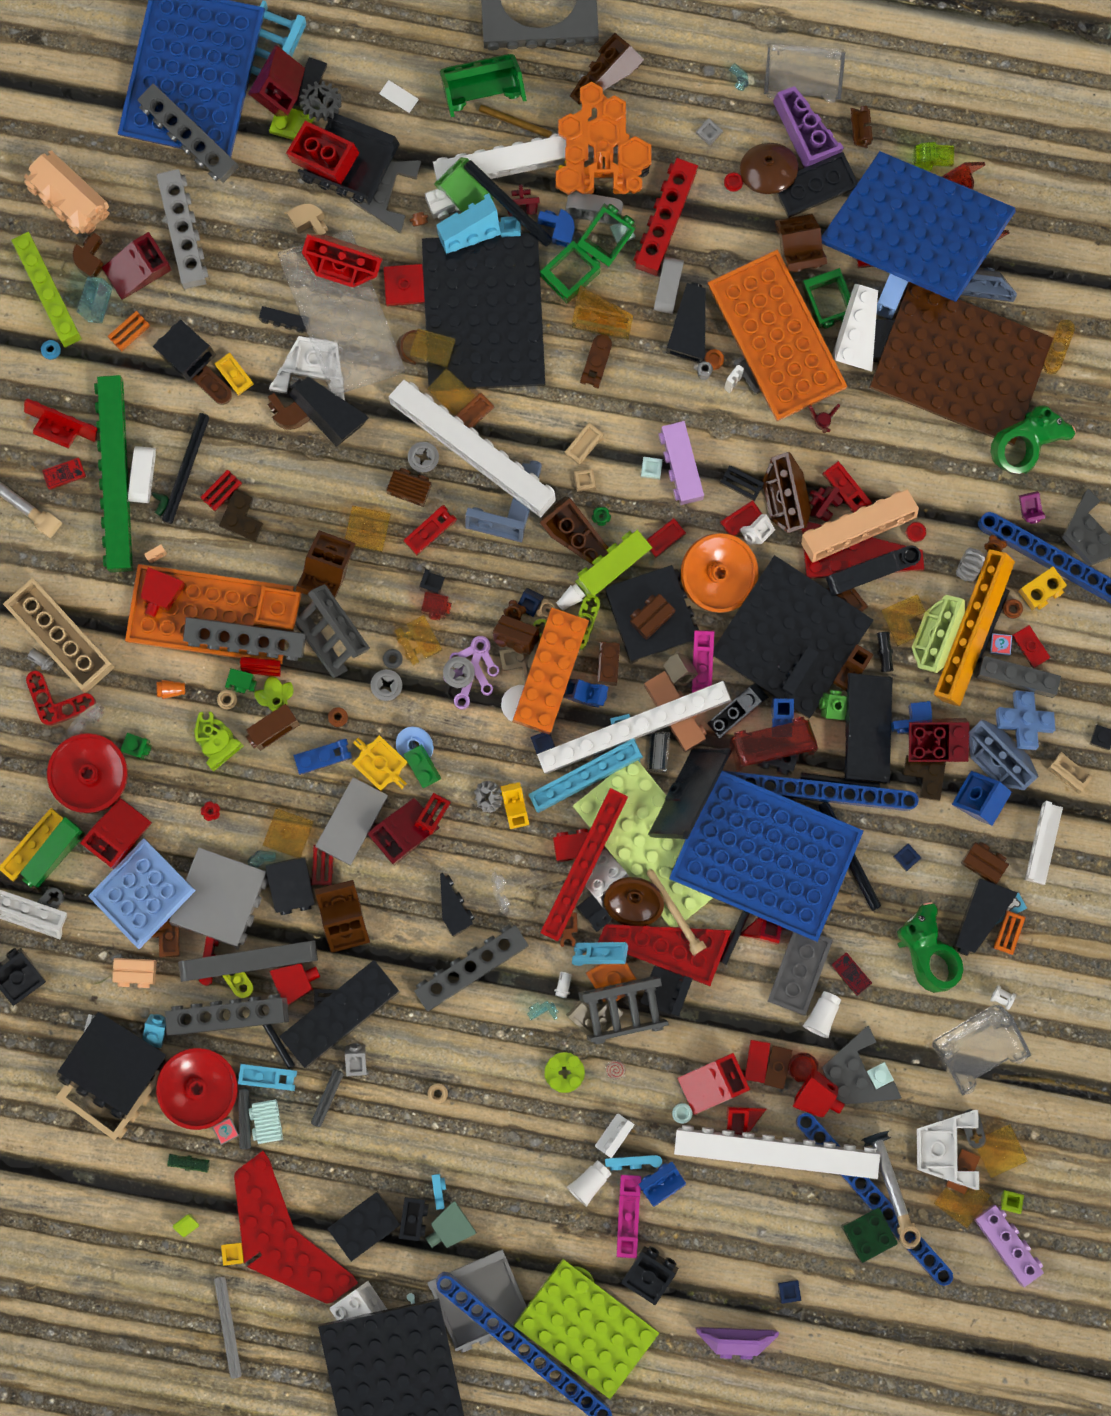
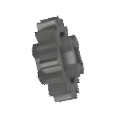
M315 81L314 86L308 84L307 90L302 89L300 109H303L304 115L309 114L310 120L316 117L317 122H319L320 118L327 121L328 116L333 119L334 113L339 114V108L342 106L341 94H338V88L332 89L331 83L326 86L325 81H322L321 85H318L317 81Z

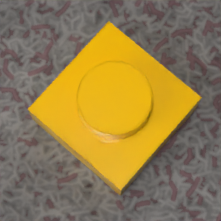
M242 1243L221 1245L223 1266L244 1263Z

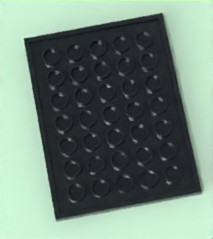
M532 233L503 238L501 235L446 254L439 238H422L429 391L545 386L538 239Z

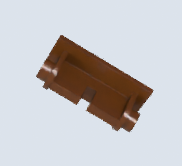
M861 106L860 110L850 108L854 145L867 149L868 145H871V141H873L872 126H866V124L871 123L870 109H868V106Z

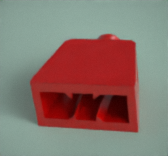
M148 567L141 592L142 601L148 603L144 614L155 618L159 608L169 611L185 587V583L182 580Z
M302 963L269 971L281 998H287L288 1006L311 992L313 987L310 982L321 977L316 966L305 971Z
M813 1068L794 1097L793 1107L823 1118L829 1109L840 1114L845 1103L836 1099L839 1088Z

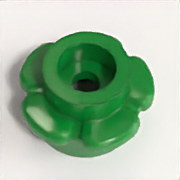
M597 507L593 510L592 521L597 523V525L604 526L611 520V515L606 507Z

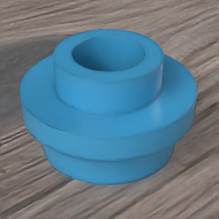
M48 340L42 344L41 353L46 359L53 360L60 355L61 348L56 341ZM48 347H54L52 352H47Z

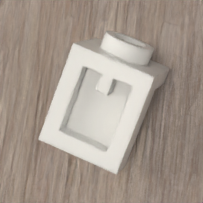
M761 514L750 526H743L740 531L749 545L762 544L775 529L767 514Z

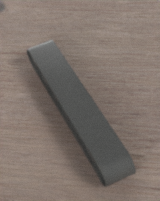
M308 941L179 961L178 967L180 980L184 982L318 961L316 942Z

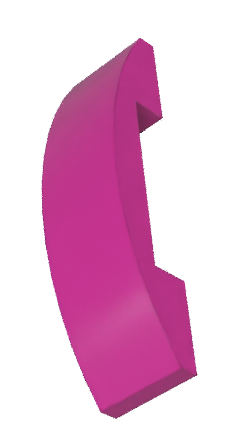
M694 630L693 666L698 675L692 679V693L712 685L714 631Z
M621 1175L616 1257L637 1258L640 1186L638 1184L641 1183V1176Z

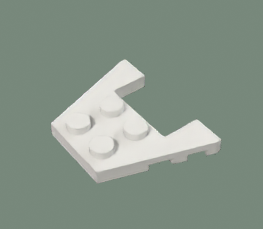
M298 336L283 366L279 369L276 378L271 383L269 390L287 394L290 377L293 374L330 381L329 391L345 401L337 343Z
M972 1110L917 1129V1170L974 1190H980L979 1171H958L957 1146L958 1128H979L978 1110Z

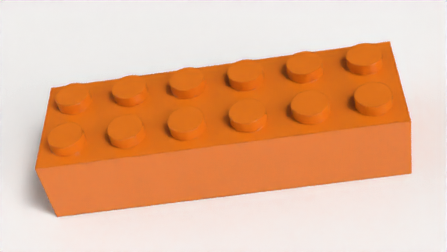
M551 607L512 720L513 723L550 735L589 620Z

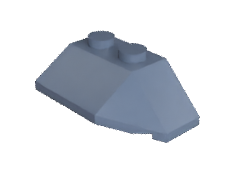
M984 268L983 270L978 269L961 295L1014 302L1017 293L1000 272L995 271L993 268Z
M982 719L969 731L970 757L990 778L1000 781L1007 788L1025 790L1039 777L1030 756L1023 749H1017V743L1003 729H997L996 725Z

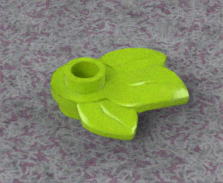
M269 676L265 681L264 689L255 691L254 696L261 706L269 707L273 712L282 705L288 704L287 700L293 696L294 689L291 682L282 685L278 678ZM280 700L279 704H274L275 701Z

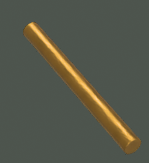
M480 105L479 112L546 138H550L553 134L550 130L488 106Z

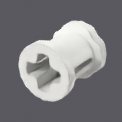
M997 985L990 1001H996L1009 1010L1016 998V994H1011L1001 989L1000 985Z

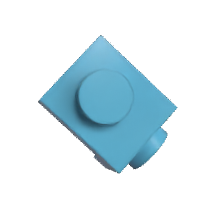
M150 1014L145 1023L142 1038L150 1045L160 1049L163 1046L166 1031L165 1017L159 1014Z

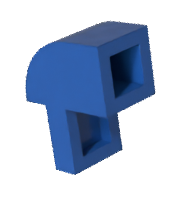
M563 209L560 210L559 216L548 210L539 212L538 224L554 228L552 244L567 247L573 241L575 224L571 215Z
M569 679L563 698L599 708V706H604L609 687L601 684H590L580 679Z
M773 698L771 710L772 738H792L794 699Z
M931 701L911 703L908 706L910 719L893 721L891 723L892 732L897 731V734L909 733V722L932 720Z

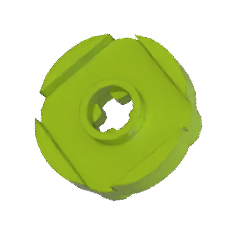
M558 1053L550 1058L545 1066L546 1082L557 1092H572L584 1080V1065L577 1056L571 1053ZM562 1067H566L571 1072L567 1075L566 1079L559 1075Z

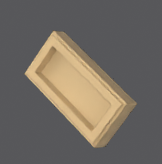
M588 422L564 454L578 465H581L604 434Z

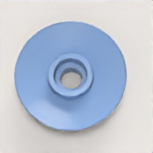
M411 726L403 729L398 734L396 749L405 760L406 758L403 754L417 747L415 741L419 745H423L428 756L431 758L434 749L433 741L425 730Z

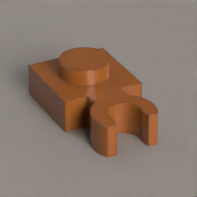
M572 912L566 924L563 937L560 940L561 947H564L565 939H570L572 947L575 946V938L572 936V933L578 932L577 912Z

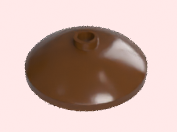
M762 143L754 146L744 155L740 164V174L745 185L751 190L761 194H775L787 189L795 181L798 174V162L794 153L786 146L778 143Z
M626 877L613 882L607 888L604 896V905L608 914L617 922L629 926H646L652 924L661 916L664 909V898L661 891L653 883L642 878Z

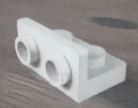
M616 1114L595 1147L612 1158L635 1124L620 1114Z

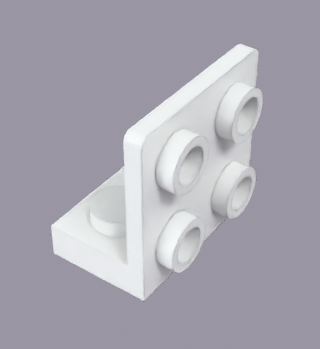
M604 849L585 887L600 905L605 908L604 896L607 888L613 882L629 877V875L613 856Z
M369 1281L330 1307V1311L336 1320L387 1310Z

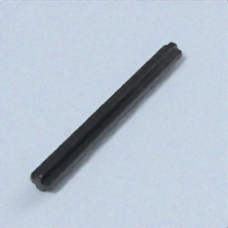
M469 160L464 165V169L544 246L547 247L551 244L552 237L472 160Z
M199 413L162 517V521L172 524L209 421L207 414Z
M826 801L819 805L821 813L837 819L829 802ZM854 853L849 868L870 909L874 911L881 907V903Z

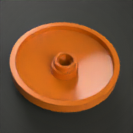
M722 533L710 534L697 540L686 552L681 565V581L687 596L698 607L710 612H729L743 604L758 581V564L750 547L738 537Z

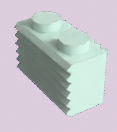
M277 1100L253 1103L252 1108H249L250 1120H254L255 1128L252 1129L254 1141L257 1140L258 1144L283 1140Z

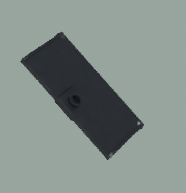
M848 673L845 725V779L890 783L893 677Z
M729 748L691 749L676 781L669 788L665 802L648 833L650 837L688 839L732 753Z

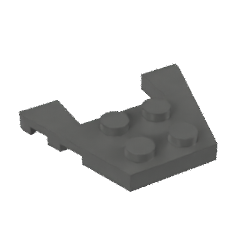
M421 161L391 162L370 205L366 203L358 204L351 197L350 202L368 214H372L382 223L401 234L406 216L388 211L387 208L397 175L417 180Z
M1090 489L1083 493L1074 516L1071 518L1062 536L1063 540L1088 566L1111 558V536L1089 514L1101 502Z
M869 1026L865 1027L821 1068L825 1077L839 1088L836 1099L845 1104L902 1098L894 1081L878 1089L873 1087L858 1054V1050L876 1043Z

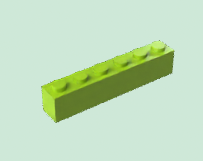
M29 231L12 239L11 241L63 346L67 347L82 340Z

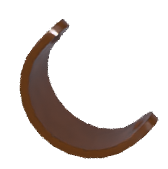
M411 330L399 337L396 343V351L403 361L416 365L415 361L405 355L403 341L408 334H418L426 337V333L420 330Z

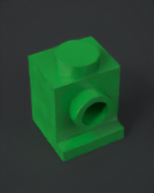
M230 668L225 688L231 690L233 687V691L245 694L246 691H255L257 681L253 674Z

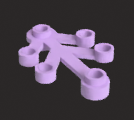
M477 636L471 641L470 647L458 653H452L450 659L455 655L466 658L473 654L471 663L481 685V692L483 695L489 696L493 692V687L488 683L479 666L481 657L488 667L487 673L490 677H496L499 674V668L493 663L488 653L490 650L489 640L484 636ZM483 643L484 648L481 650L478 649L477 644ZM465 666L459 670H454L456 673L455 678L464 675L462 671ZM490 668H496L497 672L495 674H491L489 672ZM473 681L466 687H463L461 693L455 696L454 704L456 708L464 710L470 705L468 695ZM489 686L491 690L486 693L483 691V688ZM465 699L466 703L465 705H459L458 701Z

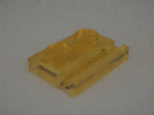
M418 328L410 357L448 367L455 339Z
M447 368L427 388L454 415L458 414L475 396Z

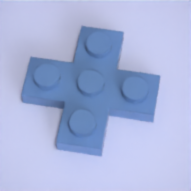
M1015 691L1013 693L1014 708L998 707L996 709L997 729L1016 730L1017 749L1036 750L1039 748L1038 732L1053 733L1056 731L1054 712L1036 711L1034 692Z

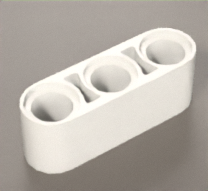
M135 446L128 492V500L130 502H150L156 457L155 448Z

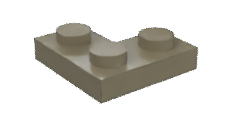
M538 644L534 646L531 654H519L513 648L499 651L502 670L522 668L524 681L526 682Z
M579 1001L566 1015L587 1035H592L594 1032L590 1010L582 1001ZM605 1001L598 1008L602 1032L607 1031L612 1026L608 1001ZM618 1008V1013H619V1018H620V1017L622 1016L623 1012Z

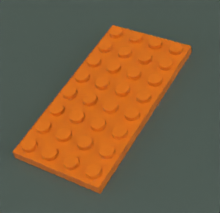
M778 249L708 282L707 285L776 421L786 418L848 387Z
M138 564L125 642L239 659L241 657L279 660L282 665L284 655L272 658L267 657V653L259 652V655L247 654V650L239 649V652L227 651V647L221 646L219 650L209 649L207 644H200V647L188 646V642L183 641L186 617L257 626L254 625L262 586L294 591V586ZM148 567L182 580L185 583V587L170 610L166 611L159 608L155 618L144 614L148 603L141 599ZM203 628L201 630V637L208 639L210 631ZM222 631L220 638L223 642H228L230 635L227 631ZM242 634L240 642L247 645L250 640L249 636ZM262 636L259 643L262 647L266 648L269 645V640L267 637ZM285 639L279 642V647L282 650H285Z

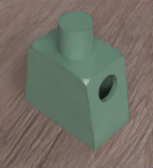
M453 1201L431 1223L435 1231L428 1235L426 1240L432 1248L441 1241L448 1248L475 1235L477 1232L456 1201Z

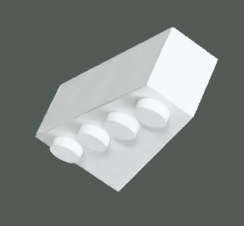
M854 284L832 354L835 361L872 372L878 290Z

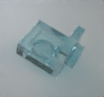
M546 1001L541 1005L537 1002L528 1008L530 1012L527 1015L531 1021L546 1011H549L554 1021L558 1019L556 1014L559 1011L553 1002L549 1004Z

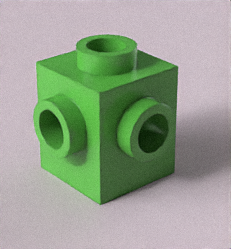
M830 690V693H823L819 703L821 717L845 720L847 696L842 695V691Z

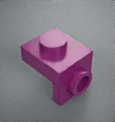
M1038 491L1019 495L1022 518L1026 522L1034 524L1040 522V519L1046 518L1045 513L1042 511L1040 493Z

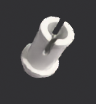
M560 972L557 989H554L556 992L555 996L567 998V995H570L568 991L572 974Z

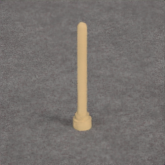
M649 869L647 871L648 878L661 891L664 903L690 942V952L693 956L707 948L706 945L699 938L695 937L655 872Z

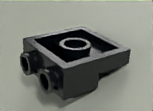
M13 948L6 954L7 958L0 962V991L12 1006L46 983V980L22 948L18 950Z
M644 1246L621 1284L653 1305H656L679 1268L676 1267L677 1264L673 1259H664L659 1256V1251L656 1248Z

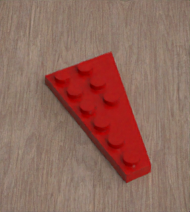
M808 522L807 527L802 529V535L810 529L815 530L822 525ZM871 537L813 563L804 550L806 576L810 579L825 578L833 573L906 546ZM919 549L921 558L917 564L897 572L923 571V550Z
M606 924L598 942H626L628 945L627 955L681 976L693 978L692 980L710 987L731 930L690 928L695 937L703 941L707 947L694 956L689 950L690 942L681 928Z

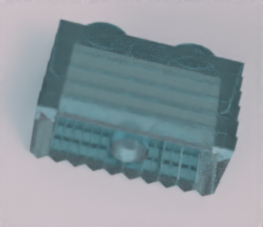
M87 277L86 284L84 285L85 288H83L82 292L83 295H81L78 310L76 311L86 321L102 324L113 287L102 278Z

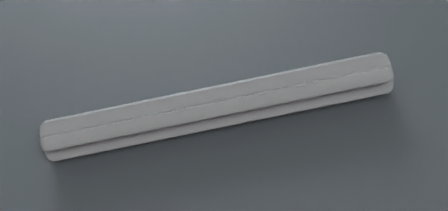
M225 1276L216 1277L214 1282L230 1378L235 1379L241 1377L242 1374Z

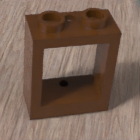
M284 704L247 728L248 735L245 737L254 749L257 747L262 751L300 726L287 704Z

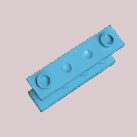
M262 0L259 7L265 8L264 18L288 27L290 33L288 37L285 36L284 38L261 29L259 36L282 45V50L292 57L307 24L305 17L298 14L296 20L293 19L291 21L267 11V3ZM257 47L255 55L268 59L271 52ZM252 65L251 73L258 76L261 68Z

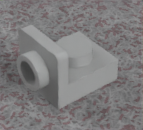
M353 1043L345 1046L346 1076L367 1075L365 1045Z

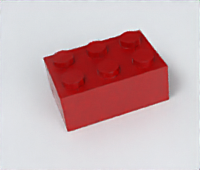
M304 121L286 154L292 163L341 185L359 155V151L354 143Z

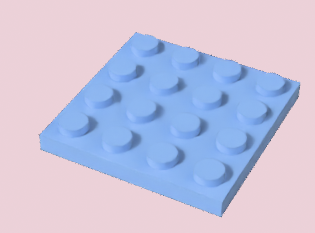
M143 838L88 897L140 949L196 890Z

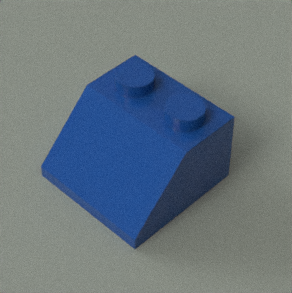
M971 771L952 805L978 821L993 826L1012 792L1000 781Z

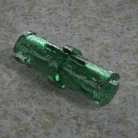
M169 1154L167 1167H177L188 1172L193 1170L208 1173L210 1160L192 1158L191 1155L186 1157Z

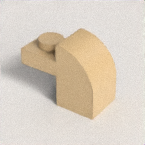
M301 204L286 212L289 221L298 234L312 227L317 235H327L328 228L323 221L324 214L317 206Z

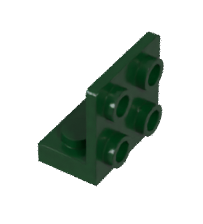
M876 1208L851 1222L841 1225L861 1263L898 1244L880 1208Z

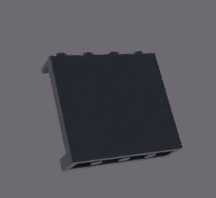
M334 113L333 119L329 116L327 117L328 123L325 130L354 143L359 151V155L340 185L306 169H298V173L301 175V179L308 184H318L325 191L330 189L341 197H351L358 204L366 203L370 205L400 144L397 138L391 134Z
M673 565L605 587V593L630 664L638 662L639 659L693 642L694 630H699L697 624L693 625L691 619L694 617L691 606L686 605L685 599H687V594L684 588H680L678 582L681 580L678 569L674 570ZM658 594H661L676 610L675 614L645 640L630 624L632 619L630 616L638 608L642 610L646 606L645 601L651 595L656 597Z
M97 1012L58 1070L56 1076L59 1077L58 1081L65 1086L70 1084L76 1088L75 1091L79 1095L92 1098V1102L98 1107H106L111 1110L110 1114L114 1117L126 1119L147 1084L163 1063L166 1054L102 1013Z

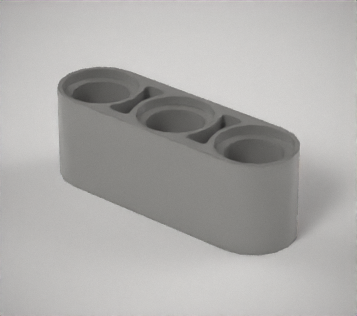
M573 192L568 195L565 211L572 218L592 221L604 203L606 205H614L619 210L618 213L622 214L623 202L616 198ZM606 212L598 221L607 224L619 223V221Z
M665 257L654 311L673 314L684 260Z

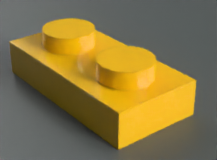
M228 353L214 363L238 396L254 385L231 353Z

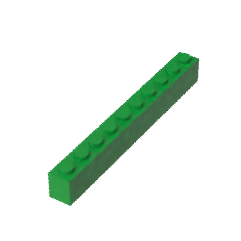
M121 375L97 377V383H94L95 395H98L95 409L96 414H99V421H96L97 433H100V440H97L98 452H101V459H98L99 471H102L99 487L100 490H103V498H100V507L104 509V517H101L102 529H105V536H102V546L106 548V555L103 556V565L107 567L110 573L133 571L130 501L128 500L129 478L124 381Z

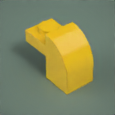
M520 782L500 786L510 829L529 825Z

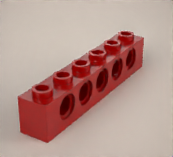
M676 158L675 163H670L667 172L670 176L668 181H663L660 190L663 194L661 198L657 197L654 205L656 212L654 216L650 215L647 223L649 230L647 233H643L640 244H643L640 251H636L633 259L636 262L635 269L654 276L658 275L697 174L698 165ZM680 178L683 180V183L675 184L673 180ZM674 196L677 200L670 202L667 200V197ZM662 213H667L670 216V218L665 220L662 219L660 215ZM661 231L663 236L656 237L653 232ZM653 248L656 250V253L650 255L646 250Z

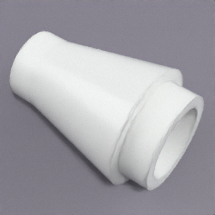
M575 583L573 586H569L556 603L564 611L581 602L582 598L586 595Z

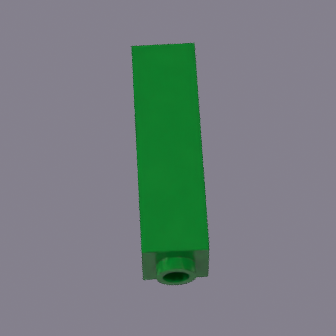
M64 817L20 874L24 876L22 881L29 887L34 885L39 888L86 833L70 819Z

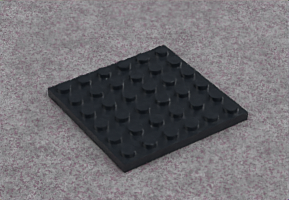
M774 555L715 645L713 657L751 682L756 683L774 697L794 699V710L810 719L818 707L823 693H827L853 649L858 645L873 622V619L838 596H832L829 590ZM809 646L819 653L791 696L781 689L783 687L781 684L784 679H788L789 675L787 674L791 668L794 669L796 666L794 663L797 658H801L802 654L800 653L803 648Z
M439 1298L318 1324L338 1416H464Z

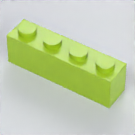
M638 529L634 533L631 531L626 533L621 538L623 540L622 543L619 545L614 543L607 549L608 554L604 558L600 555L592 562L594 564L593 567L589 570L585 567L577 574L579 578L575 582L589 599L593 598L652 549V546Z

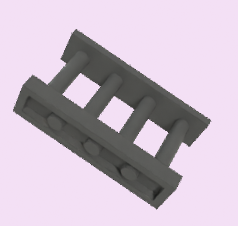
M324 584L308 593L312 602L306 608L301 607L298 609L295 625L301 633H306V641L332 678H335L348 671L343 663L350 656L355 658L362 655L370 647ZM316 608L324 616L317 625L310 617ZM329 624L335 634L327 641L321 631ZM341 640L346 650L338 657L332 647Z
M657 976L578 992L580 1001L586 1002L590 1010L594 1034L587 1035V1040L594 1044H602L606 1042L605 1039L650 1029L652 1031H660L664 1029V1026H668L669 1022L659 1017L655 995L656 987L662 986L661 979ZM644 990L647 992L652 1021L641 1024L635 995L637 991ZM625 994L628 997L633 1026L621 1028L616 999L618 995ZM606 998V1001L609 1003L613 1030L602 1032L596 1003H598L599 999Z

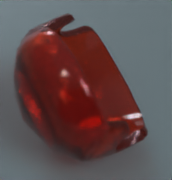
M800 1052L793 1055L790 1059L788 1073L795 1081L805 1082L813 1068L819 1071V1063L812 1054Z

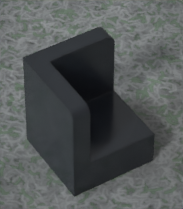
M425 569L419 586L420 591L439 597L445 577L430 573V570Z

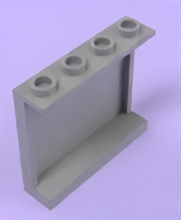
M198 847L186 881L196 891L171 916L169 921L171 926L188 929L235 946L239 950L240 945H244L247 939V934H245L247 926L251 927L255 916L252 915L254 908H258L261 903L262 897L259 896L261 890H265L267 887L268 878H266V871Z
M503 1249L449 1272L512 1325L527 1307ZM436 1278L427 1282L434 1299L439 1298L444 1323L454 1344L455 1351L460 1350L463 1353L472 1349V1344L479 1342L482 1345L491 1341L492 1335L439 1292ZM446 1278L440 1282L442 1287H448L451 1284V1280ZM459 1292L456 1295L458 1300H464L467 1297L465 1292ZM474 1305L471 1311L473 1313H480L483 1307ZM490 1318L487 1324L493 1327L497 1325L498 1320Z

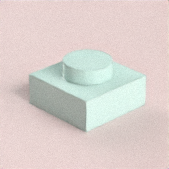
M885 1062L867 1070L875 1089L894 1080Z

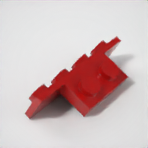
M25 400L24 412L39 419L33 429L34 435L68 449L77 435L93 442L96 441L98 429L92 424L82 422L73 416L63 414L37 401Z

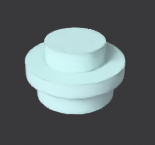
M684 1103L677 1104L672 1111L673 1119L681 1124L689 1122L692 1118L690 1106Z

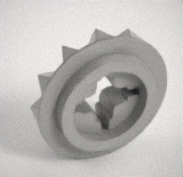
M418 442L408 452V462L411 468L418 473H427L434 470L438 464L439 453L431 443ZM425 450H427L426 456L430 460H424V462L421 465L420 458L418 456H422L423 453H425Z
M454 657L445 664L443 676L450 686L463 688L473 681L475 669L467 658ZM465 666L462 672L466 678L461 676L455 678L456 673L454 669L459 670Z
M388 669L377 672L371 680L372 693L379 700L389 701L396 699L402 690L400 676ZM382 678L387 683L392 682L390 685L392 692H389L387 689H381L383 687Z
M483 781L477 785V789L474 791V800L477 801V807L481 808L483 812L491 813L498 810L502 804V792L499 786L492 781ZM490 793L489 800L485 801V794Z

